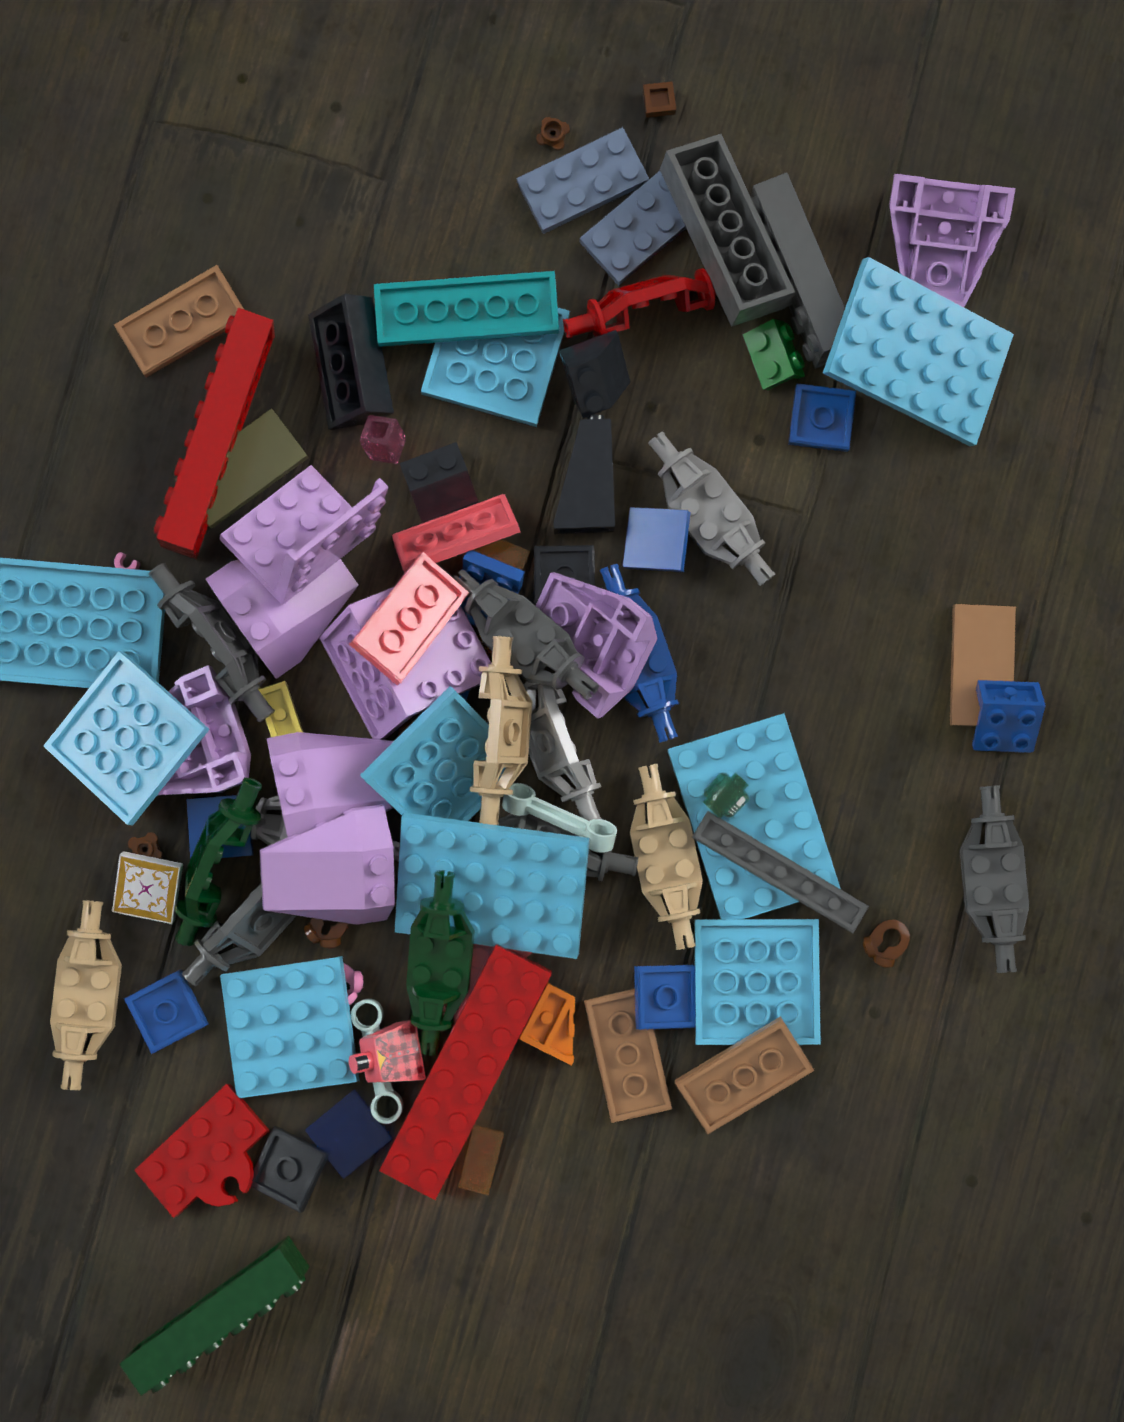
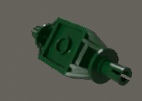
M243 778L236 798L222 799L218 806L219 810L208 816L186 868L185 900L178 901L175 906L176 914L183 919L175 936V941L183 946H193L199 928L211 927L217 920L215 912L221 901V888L211 883L212 873H210L213 863L218 865L224 851L222 845L244 847L253 825L259 824L261 814L253 807L258 792L262 787L261 783L257 780Z
M439 870L434 873L433 897L424 898L420 901L421 910L411 925L406 987L413 1012L411 1024L422 1029L421 1053L426 1055L427 1049H430L429 1056L440 1053V1033L454 1026L453 1016L470 990L475 931L464 912V904L452 898L455 873L448 871L445 876V870ZM450 915H453L455 927L450 926ZM444 1004H447L446 1011L443 1012Z

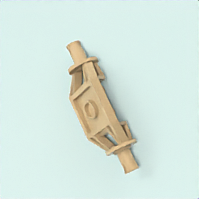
M493 636L492 664H488V667L479 666V671L482 672L479 698L491 699L487 712L489 729L488 738L485 742L486 761L474 760L473 786H470V792H476L482 796L479 823L499 825L500 797L513 795V789L509 788L528 764L532 700L518 674H522V670L513 669V666H510L513 638ZM506 682L509 687L511 695L508 694ZM506 767V769L504 770L503 774H502L501 777H500V774H501L503 768Z
M652 764L649 766L651 778H649L647 766L638 768L644 795L640 799L633 800L636 809L630 829V838L634 857H639L637 871L642 893L659 914L658 922L668 921V923L672 924L676 950L685 949L683 935L685 936L688 948L696 946L690 919L692 915L701 913L700 908L697 909L703 879L695 842L692 838L693 832L690 820L675 800L676 793H666V790L662 791L658 764ZM645 803H647L648 824L645 821ZM661 894H663V897H664V899H665V902H666V905H667V908H668L670 914H668L667 911H666L665 905H664L663 900H662V898H661Z
M83 900L81 927L77 928V930H67V936L69 937L57 960L50 1024L55 1045L52 1056L65 1061L61 1089L65 1090L68 1088L70 1090H81L83 1063L87 1062V1060L97 1059V1051L115 1027L122 964L110 940L111 934L99 930L103 902ZM96 939H99L102 959H96ZM87 1033H93L87 1050L83 1051Z

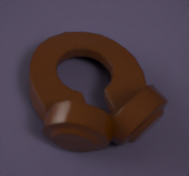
M312 918L311 922L304 926L305 935L311 942L320 943L321 947L331 949L341 945V937L346 932L349 923L339 922L336 926L330 928L327 935L322 933V928L325 924L323 919Z
M898 920L881 922L872 930L869 936L863 938L864 950L870 958H873L877 965L885 968L893 967L895 959L907 949L910 940L909 931L905 924ZM891 928L897 930L901 937L900 942L896 946H888L883 952H878L877 947L883 942L884 932Z

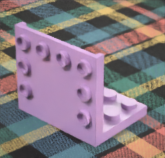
M310 465L221 533L220 540L283 605L375 531V522L381 516L379 513L380 509L386 503L384 498L388 486L379 478L375 481L372 492L352 508L323 476Z
M394 587L348 605L319 637L372 739L385 740L412 716L425 711L449 686L460 695L480 685L482 672L479 671V666L488 667V664L492 663L461 605L399 685L392 682L349 645Z

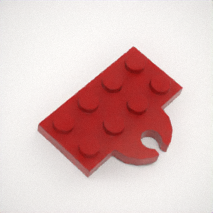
M226 1084L134 1171L173 1218L178 1217L198 1197L206 1204L217 1207L238 1202V1199L235 1195L226 1192L225 1182L230 1176L234 1177L239 1183V1190L243 1193H248L251 1188L254 1172L253 1163L247 1151L269 1129L244 1099L236 1095V1090L233 1086Z

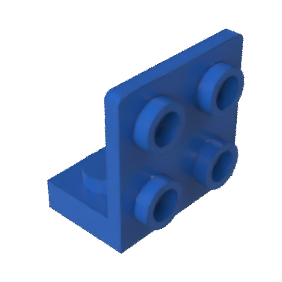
M473 550L466 552L463 558V570L480 585L489 579H493L498 583V586L519 594L525 571ZM466 597L461 607L470 624L477 627L473 617L465 612V606L469 599ZM482 610L481 613L483 614V616H484V617L486 618V620H487L488 616H487V615L485 614V612Z
M978 680L976 693L980 712L972 742L973 750L1033 752L1045 710V702L1039 682Z

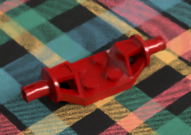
M704 268L696 270L695 279L665 274L612 289L599 302L595 299H590L587 303L588 313L563 319V327L567 338L593 331L595 337L614 330L618 332L629 329L628 307L630 306L632 309H637L650 305V299L660 298V301L674 298L679 311L689 312L702 307L708 311L714 308L715 296L717 294L709 274ZM689 290L697 292L699 299L690 301ZM615 316L616 323L605 326V323Z

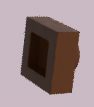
M673 81L643 84L646 118L676 114Z

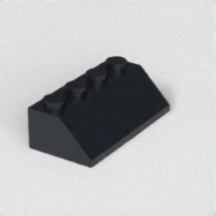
M343 294L308 314L328 429L336 430L374 423L393 414L382 346L379 347L377 342L376 312L373 297Z

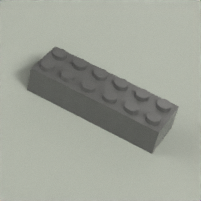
M722 134L667 150L660 167L661 174L703 266L709 274L713 288L731 327L785 309L795 291Z
M786 172L753 185L750 197L795 291L786 307L790 308L793 315L791 324L797 335L801 334L804 345H802L805 358L808 362L812 361L816 369L826 365L845 307L789 175Z

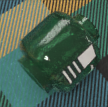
M721 772L705 788L704 796L706 799L703 802L720 819L723 816L732 818L749 801V794L745 790L749 785L736 772L732 776Z

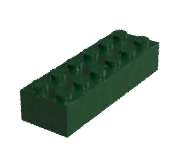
M287 1236L134 1346L119 1363L140 1396L149 1390L153 1394L158 1392L170 1382L169 1379L176 1374V1371L182 1374L196 1363L195 1360L203 1354V1351L206 1355H209L222 1345V1340L228 1336L229 1332L232 1336H235L249 1325L248 1322L254 1317V1314L257 1313L259 1317L263 1316L275 1306L274 1303L280 1299L282 1294L287 1298L300 1289V1284L306 1280L304 1275L310 1266L291 1238Z

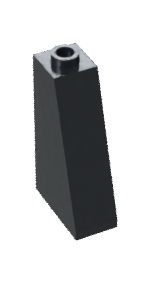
M591 415L586 417V419L580 420L554 519V534L614 532L611 419H604L603 415Z

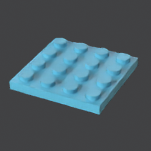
M558 308L559 334L436 342L422 385L421 394L537 427L565 332L563 319L569 318L570 311Z
M118 651L44 744V747L127 825H134L210 729L125 652Z
M449 686L360 776L402 816L404 813L469 821L481 809L482 796L479 793L470 792V786H473L474 760L486 761L485 742L488 738L489 725ZM506 767L503 768V770H502V772H501V774H500V777H501V775L503 774V772H504V770L506 769Z
M694 919V943L696 944L694 946L696 1045H734L780 1016L799 1045H821L819 919Z
M342 956L220 975L235 1090L239 1098L353 1083L360 1080L359 1073L353 1074L348 1062L350 1055L356 1054Z

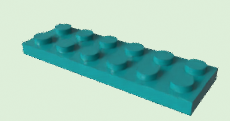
M555 271L374 284L377 342L379 347L559 334Z

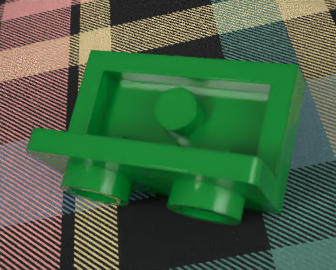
M772 319L743 334L763 390H770L792 378L800 379L805 376L802 369L805 366L801 354L795 350L792 342L794 334L789 324L781 320Z

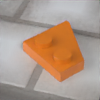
M547 982L519 1040L572 1066L574 1062L573 1037L575 1024L573 1023V1014L575 1013V997Z

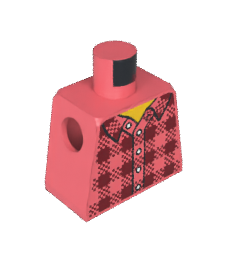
M411 1020L396 1022L362 1037L359 1041L361 1053L350 1055L348 1062L351 1072L353 1074L364 1072L368 1083L426 1079L417 1027L411 1024Z

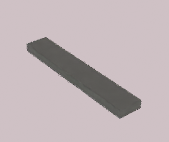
M709 811L706 812L692 836L694 840L851 933H854L869 907Z

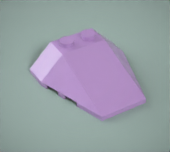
M894 174L889 208L899 273L965 307L987 260L996 247L995 245L1010 221L1016 188L975 185Z
M239 559L229 562L206 578V581L276 679L304 659L333 618L359 586L341 559L283 605Z
M555 572L550 573L536 607L570 635L577 653L584 656V662L580 670L595 683H598L599 688L595 694L590 692L592 697L589 700H585L575 689L572 694L596 718H601L633 689L657 641L652 616L628 597Z
M209 665L180 677L174 683L175 686L168 691L210 730L158 795L222 792L242 784L243 778H249L251 752L236 706L228 702L230 699L229 695L215 680L217 674Z
M302 732L267 738L287 837L296 833L301 835L316 828V824L325 821L327 823L344 815L343 812L351 808L383 804L385 812L391 810L393 807L364 781L360 774L394 741Z
M383 804L351 808L343 812L344 815L327 823L325 821L320 822L312 830L301 835L296 833L261 849L263 909L265 911L356 925L387 920L395 905L394 847Z

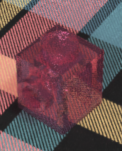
M368 415L359 441L370 460L398 464L406 437L397 419Z

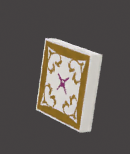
M123 851L119 856L112 912L173 924L176 917L175 906L178 902L183 863Z

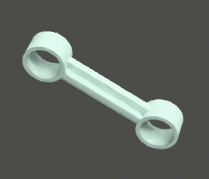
M513 783L509 788L513 789V795H504L502 807L510 814L518 816L531 814L575 835L590 838L589 849L592 851L604 853L613 849L617 828L609 821L602 819L588 821L536 798L535 791L530 786L521 783Z
M374 999L359 1001L351 1011V1020L354 1026L361 1030L363 1037L380 1030L379 1025L384 1017L381 1004ZM364 1003H370L378 1010V1019L372 1026L361 1024L356 1017L357 1009ZM373 1082L375 1097L371 1103V1113L380 1123H392L398 1119L403 1111V1100L397 1092L393 1091L391 1082ZM383 1095L393 1097L399 1106L397 1113L390 1118L382 1117L376 1110L377 1101Z

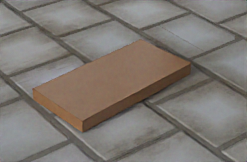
M216 265L114 324L143 375L148 377L225 332L229 316H235L238 308H244L220 268Z
M953 605L950 726L976 727L980 712L976 693L978 680L1014 681L1016 607Z
M635 988L584 1000L611 1123L671 1110L672 1106L654 1029H635Z
M780 1016L675 1079V1084L706 1133L710 1134L812 1073L814 1069Z

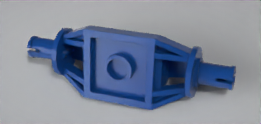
M613 564L610 565L613 578L610 575L608 566L599 570L607 591L630 598L650 614L657 635V641L633 689L623 698L638 711L637 715L639 718L645 716L652 718L659 743L668 740L664 728H666L670 740L678 737L669 713L672 707L679 704L678 700H675L677 671L657 615L639 596L640 591L638 588L630 590L625 588L619 571V565ZM638 691L641 692L647 706L649 707L648 709L646 708L642 699L640 698Z

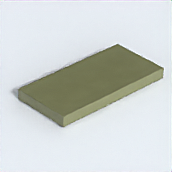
M273 409L267 411L238 433L232 452H228L226 456L229 460L223 479L217 481L216 486H219L214 505L212 509L207 510L206 514L209 515L207 524L214 528L309 458Z

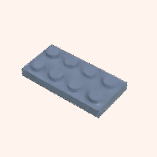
M622 127L518 177L517 184L542 233L545 234L640 188L649 180V177Z
M661 171L656 173L580 237L582 246L618 286L686 229Z

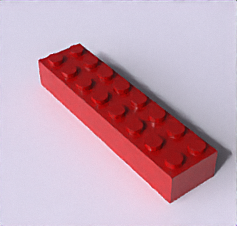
M241 308L237 309L235 316L230 315L226 323L225 345L220 343L215 355V361H217L215 373L210 372L205 383V390H207L205 402L200 400L195 411L194 418H197V425L195 430L190 429L188 431L184 444L187 447L185 459L179 458L174 472V475L177 476L175 487L168 488L164 500L167 510L164 517L159 515L154 528V533L157 534L156 538L162 548L196 560L208 528L209 515L206 513L208 509H212L218 493L219 486H216L217 481L223 479L229 460L226 457L227 453L232 452L238 433L244 426L275 337L274 321L272 319Z
M498 944L495 945L379 1170L380 1172L436 1200L552 974L550 969L511 949H506Z

